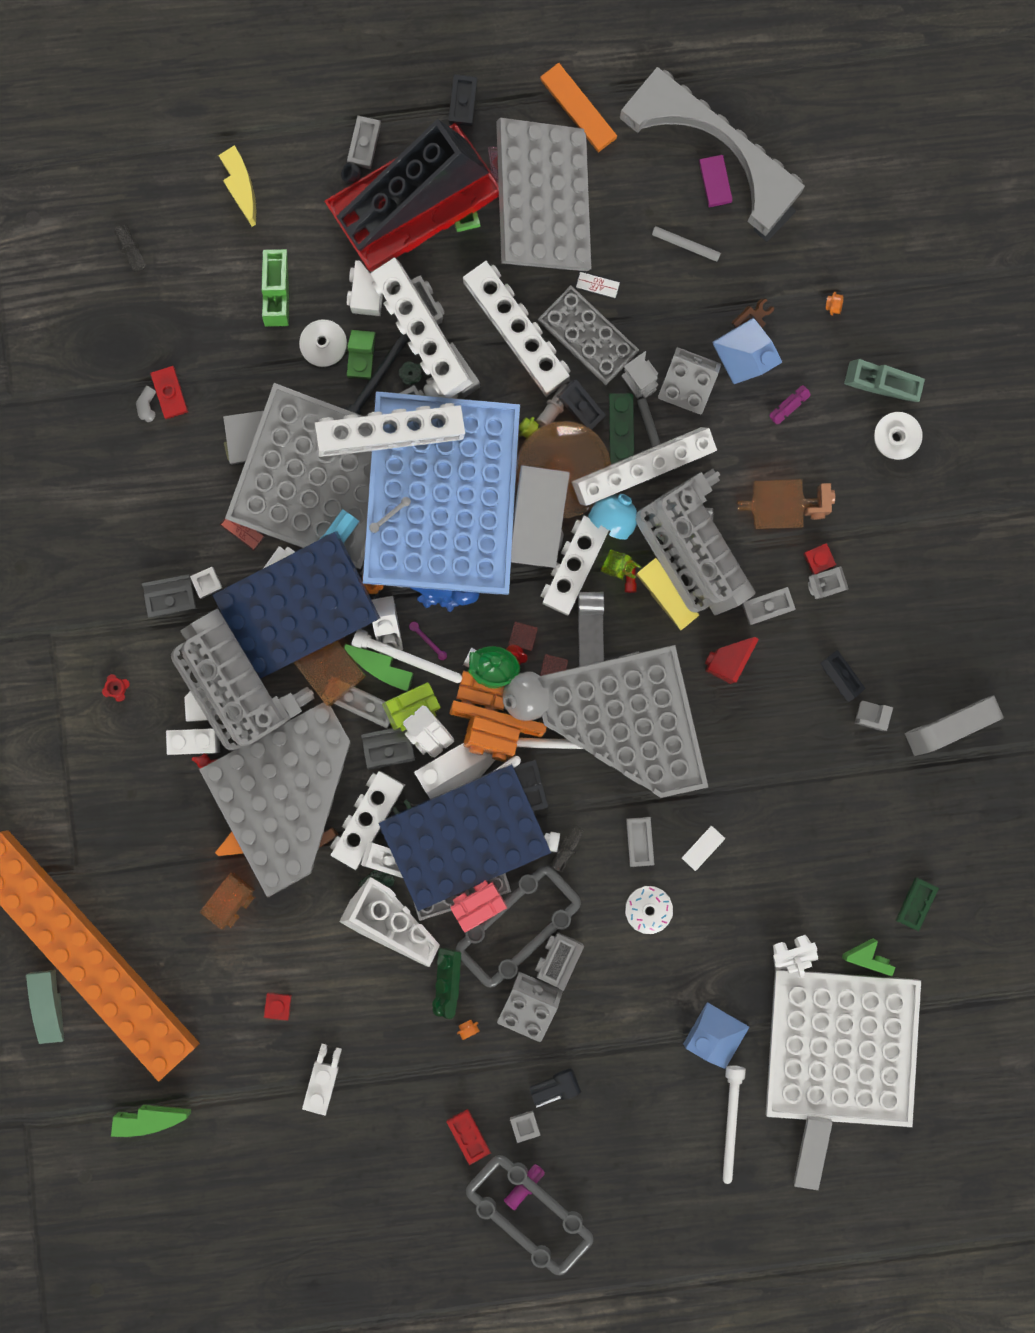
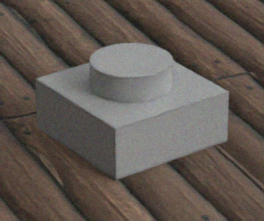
M533 1110L510 1117L517 1143L540 1136Z

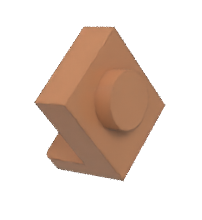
M831 483L820 484L817 487L818 508H807L804 510V516H811V519L818 520L825 519V515H829L832 512V504H835V490H831Z

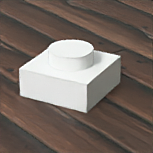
M213 567L190 576L200 599L223 589Z

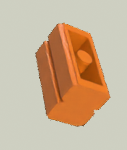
M463 671L456 699L469 705L475 706V704L484 706L485 709L497 712L498 710L503 711V689L505 686L501 688L485 687L477 683L469 672Z
M473 716L469 720L463 746L470 748L469 752L473 754L483 755L485 752L492 754V759L506 761V759H510L515 755L520 729Z

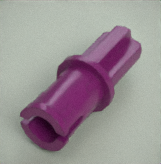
M534 1164L528 1171L527 1176L537 1184L545 1175V1172L540 1166ZM522 1184L516 1185L504 1199V1202L510 1208L516 1210L525 1197L532 1193Z

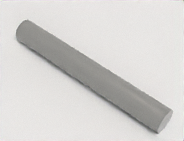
M655 226L652 233L655 237L716 262L721 254L718 251Z

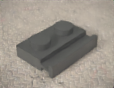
M191 575L142 583L148 617L153 618L197 609L190 578Z
M392 728L361 735L367 769L372 770L415 761L412 742L404 734L408 730L402 732L401 728L396 730Z

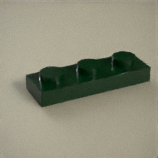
M633 393L609 394L610 465L634 456Z

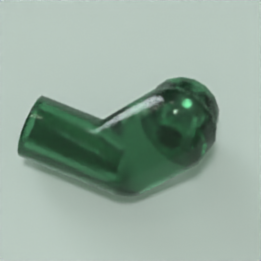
M373 870L358 884L362 887L367 879L371 877L390 888L394 885L395 880L394 875Z

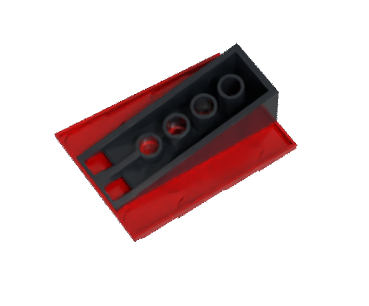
M436 119L397 158L326 199L324 202L367 269L373 272L394 257L397 258L405 252L408 253L439 231L449 228L471 212L478 211L499 197V183L462 129L456 123L448 127L442 121Z

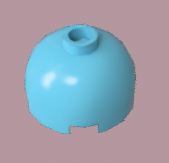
M613 494L595 502L589 513V518L598 529L602 525L610 530V536L618 539H628L637 525V510L631 503L630 497L625 494Z

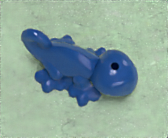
M409 587L422 594L417 600L423 603L425 608L439 603L441 607H446L448 612H451L454 607L474 603L479 598V593Z

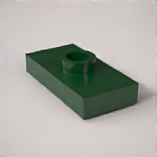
M915 877L895 921L919 932L939 888Z

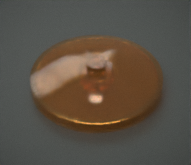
M552 422L535 430L522 444L516 463L517 484L519 483L521 465L570 472L563 518L575 517L590 510L595 502L587 506L580 504L572 481L610 466V457L603 441L591 429L574 422Z

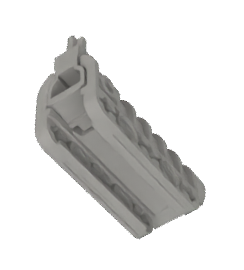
M714 469L709 470L705 474L701 472L639 510L636 513V523L686 607L694 613L710 607L713 614L718 615L741 605L755 595L756 592L703 505L707 501L704 496L713 491L711 486L720 481L718 478L720 473L718 471L715 472ZM647 515L650 517L648 522L644 519ZM657 533L663 536V545H661L658 539L656 538ZM672 556L675 559L673 563L669 560ZM682 574L688 578V586H685L681 580ZM696 598L699 599V602L697 603V605L695 604V601H694Z
M218 609L180 630L186 641L173 649L171 653L172 662L226 749L236 750L252 744L302 712L300 707L314 699V693L308 687L294 695L289 693L280 699L277 696L271 698ZM179 650H181L184 659H178L177 656L180 655ZM191 671L195 676L196 680L198 681V683H195L191 680ZM205 694L209 701L204 702L203 698L205 697ZM216 713L218 714L219 718L221 719L224 725H220L216 722ZM226 728L227 731L223 733L222 729ZM232 737L233 741H235L237 745L235 743L230 744L228 739Z

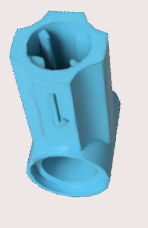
M342 509L320 539L338 531L344 544L360 521Z

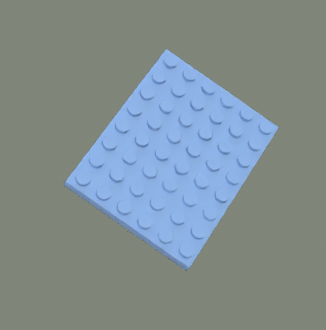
M376 391L374 412H382V415L391 414L396 409H406L408 412L416 411V408L421 406H430L431 409L440 408V405L446 403H453L454 406L461 405L465 436L463 440L372 451L363 584L508 595L520 404ZM433 419L431 421L434 427L441 428L444 426L443 421L440 419ZM412 421L407 424L410 430L416 431L420 429L417 422ZM391 424L383 426V430L386 433L391 434L396 431L395 427ZM402 498H410L411 504L404 506L383 523L377 533L370 531V525L377 523L398 506Z

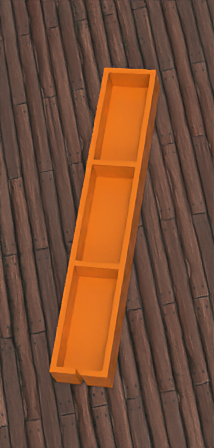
M9 830L1 831L0 906L159 1082L200 1043Z

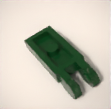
M439 948L436 998L432 1002V1012L435 1016L452 1019L456 1015L455 1010L459 995L461 952Z

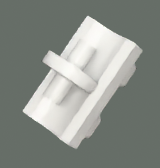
M806 935L797 937L794 940L796 948L789 951L783 942L773 945V959L776 970H787L789 974L798 972L799 977L802 978L805 977L804 969L812 967L811 962L818 960L815 942L811 943Z

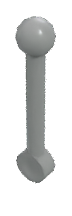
M402 498L398 506L377 523L370 525V531L377 533L383 523L404 506L411 504L410 498Z

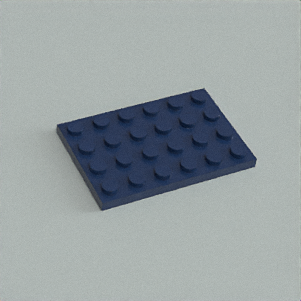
M338 531L213 594L227 625L260 679L381 619Z
M512 763L378 823L418 911L475 887L485 880H491L551 853Z

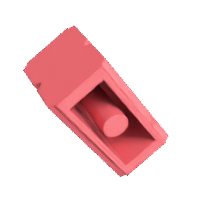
M485 880L473 887L475 890L473 893L466 895L464 892L452 899L454 904L450 908L464 932L507 909V905L493 881L487 883Z

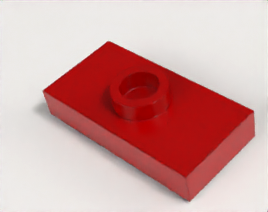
M174 366L150 373L164 418L169 419L187 413L188 409Z
M468 1109L447 1120V1124L469 1165L491 1154Z

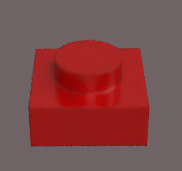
M827 543L804 553L813 575L836 566Z
M268 992L264 1018L288 1021L292 995Z

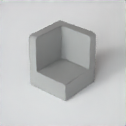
M861 701L855 724L887 731L893 707Z

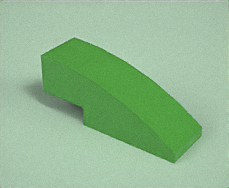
M287 249L263 250L262 317L265 327L289 326Z
M345 644L344 649L367 672L393 687L407 692L410 690L414 673L391 667L393 657Z
M143 1104L138 1109V1114L118 1112L113 1116L111 1137L142 1136L159 1132L187 1119L191 1114V1109Z

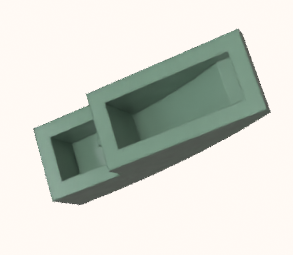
M857 359L849 362L844 384L888 397L920 402L925 379L887 365L878 366Z
M56 970L26 974L30 1009L39 1044L63 1042L60 993H57Z

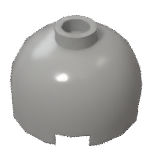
M523 672L515 676L510 684L505 685L503 689V703L512 717L521 721L535 720L541 718L543 712L549 709L547 687H542L538 680L541 677L538 674Z

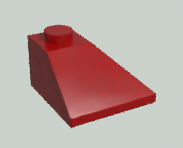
M753 637L719 648L715 653L711 651L704 663L708 665L705 671L730 684L736 683L759 639Z

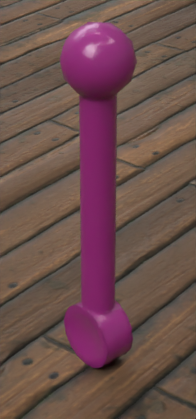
M410 623V630L414 632L416 631L419 634V636L438 654V658L440 660H445L447 658V653L445 651H441L419 629L418 623Z

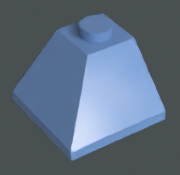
M754 318L712 342L733 384L762 375L782 363L773 342Z
M707 1002L683 1044L687 1050L726 1069L749 1026Z

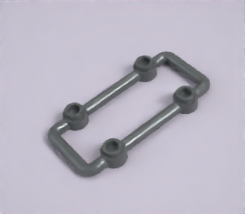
M544 865L532 874L523 875L519 880V886L504 900L507 909L467 931L466 936L456 945L455 950L461 952V961L486 987H495L504 979L515 977L518 972V966L557 929H566L571 923V916L580 908L581 899L578 894L551 866ZM544 875H547L571 901V904L565 910L555 911L551 918L552 922L512 959L501 961L499 971L490 978L465 949L471 943L481 942L485 937V930L525 893L531 894L535 892L538 887V881Z
M503 1155L493 1157L466 1187V1195L477 1206L476 1212L478 1216L482 1219L491 1218L531 1254V1261L536 1267H546L555 1275H564L593 1244V1235L583 1225L582 1216L575 1211L568 1212L527 1176V1167L524 1164L513 1163ZM499 1165L508 1171L507 1176L512 1184H522L559 1216L563 1220V1228L566 1232L570 1234L578 1233L584 1238L561 1265H558L551 1259V1251L548 1247L543 1245L536 1246L496 1210L497 1205L492 1198H482L475 1192Z

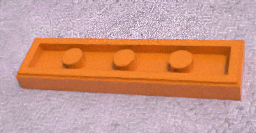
M560 63L540 77L541 82L577 127L584 129L586 138L598 153L617 139L616 133Z
M453 701L449 712L451 715L466 719L478 716L519 728L520 733L540 738L546 732V726L543 723L531 720L521 721L508 714L458 701Z

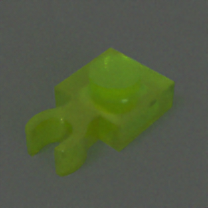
M610 549L601 572L619 579H623L624 575L635 579L636 576L631 573L634 567L641 568V566L632 561V558L627 554Z

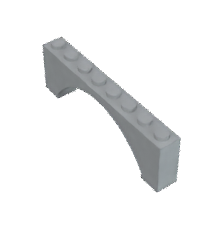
M657 67L623 107L620 119L637 133L641 129L651 126L679 124L704 130L721 140L738 158L748 179L752 208L747 222L766 236L802 193L805 187L802 184V180L796 174L787 172L780 161L777 159L772 160L767 156L765 150L760 145L751 143L743 131L735 130L730 126L728 120L723 115H717L710 110L711 108L707 102L694 97L687 86L679 85L674 81V77L668 71H662Z

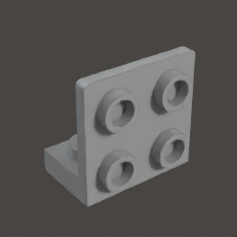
M677 347L658 398L697 414H702L718 376L721 363Z
M519 972L497 1023L541 1042L558 1009L563 991Z

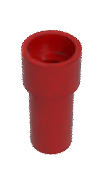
M634 565L626 566V593H635L637 590V584L635 583L636 566Z

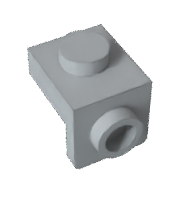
M842 567L809 576L808 588L811 595L815 596V599L849 589Z

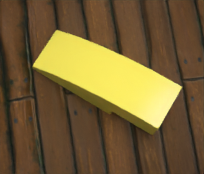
M234 145L219 155L223 165L230 174L223 181L253 227L256 225L255 194L246 166Z
M656 558L636 574L680 631L699 616L698 613L691 612L686 607Z

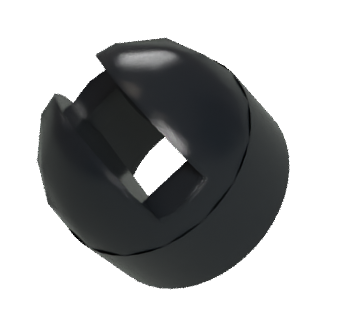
M350 162L344 165L341 172L343 181L355 183L361 179L362 172L357 165Z

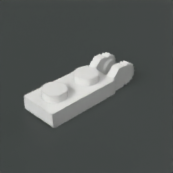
M321 1044L317 1061L314 1063L303 1110L326 1115L339 1069L338 1062L342 1051L341 1048L336 1047V1050H334L331 1065L323 1063L324 1056L327 1053V1045Z

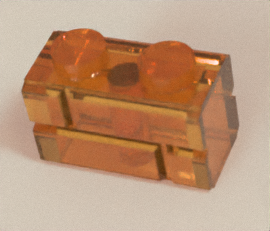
M232 872L212 895L200 913L222 930L227 926L231 928L240 916L237 913L242 906L246 909L255 897L252 894L255 889Z

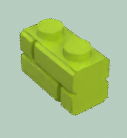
M428 682L382 704L394 730L401 728L402 732L407 730L403 722L411 715H415V712L420 707L426 706L434 716H437L435 711L440 709V705Z

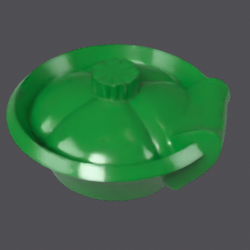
M487 646L475 652H470L468 672L477 683L485 687L501 688L510 684L514 677L519 674L520 665L517 658L510 651L497 646Z

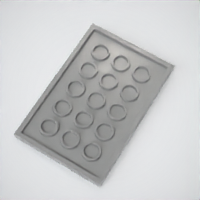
M499 118L496 124L502 263L589 271L591 269L587 144L584 129Z

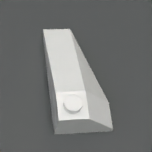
M464 743L414 773L429 798L432 799L480 778L495 761L492 759V754L485 752L483 755L473 754L469 752L470 748L464 747Z
M371 877L368 878L350 900L339 922L400 954L430 967L440 946L422 924L415 920L410 914V910L401 904L395 897L396 894L390 888Z

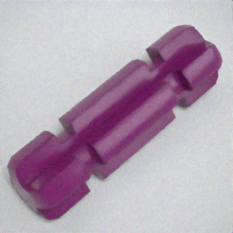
M800 386L795 391V395L792 393L778 406V410L775 408L769 414L770 419L775 424H780L785 419V415L788 417L802 404L801 401L804 402L810 397L811 394L805 386Z

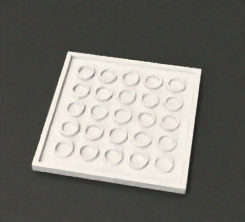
M775 969L766 1116L792 1119H807V1116L831 1119L834 1122L912 1127L921 980L805 971V977L800 978L798 972L789 974L787 970Z

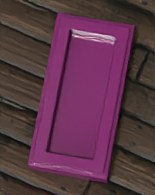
M723 155L700 159L699 165L708 207L732 203L733 200Z

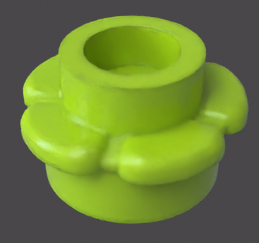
M534 417L530 419L524 418L520 423L518 429L520 430V437L524 436L526 439H529L537 430L539 424L534 421Z

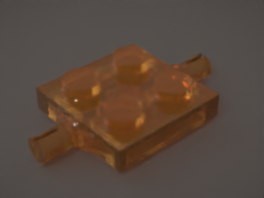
M802 479L754 481V494L751 501H737V505H747L738 506V511L752 510L755 529L804 527L803 514L805 508H819V504H810L819 502V498L805 499Z

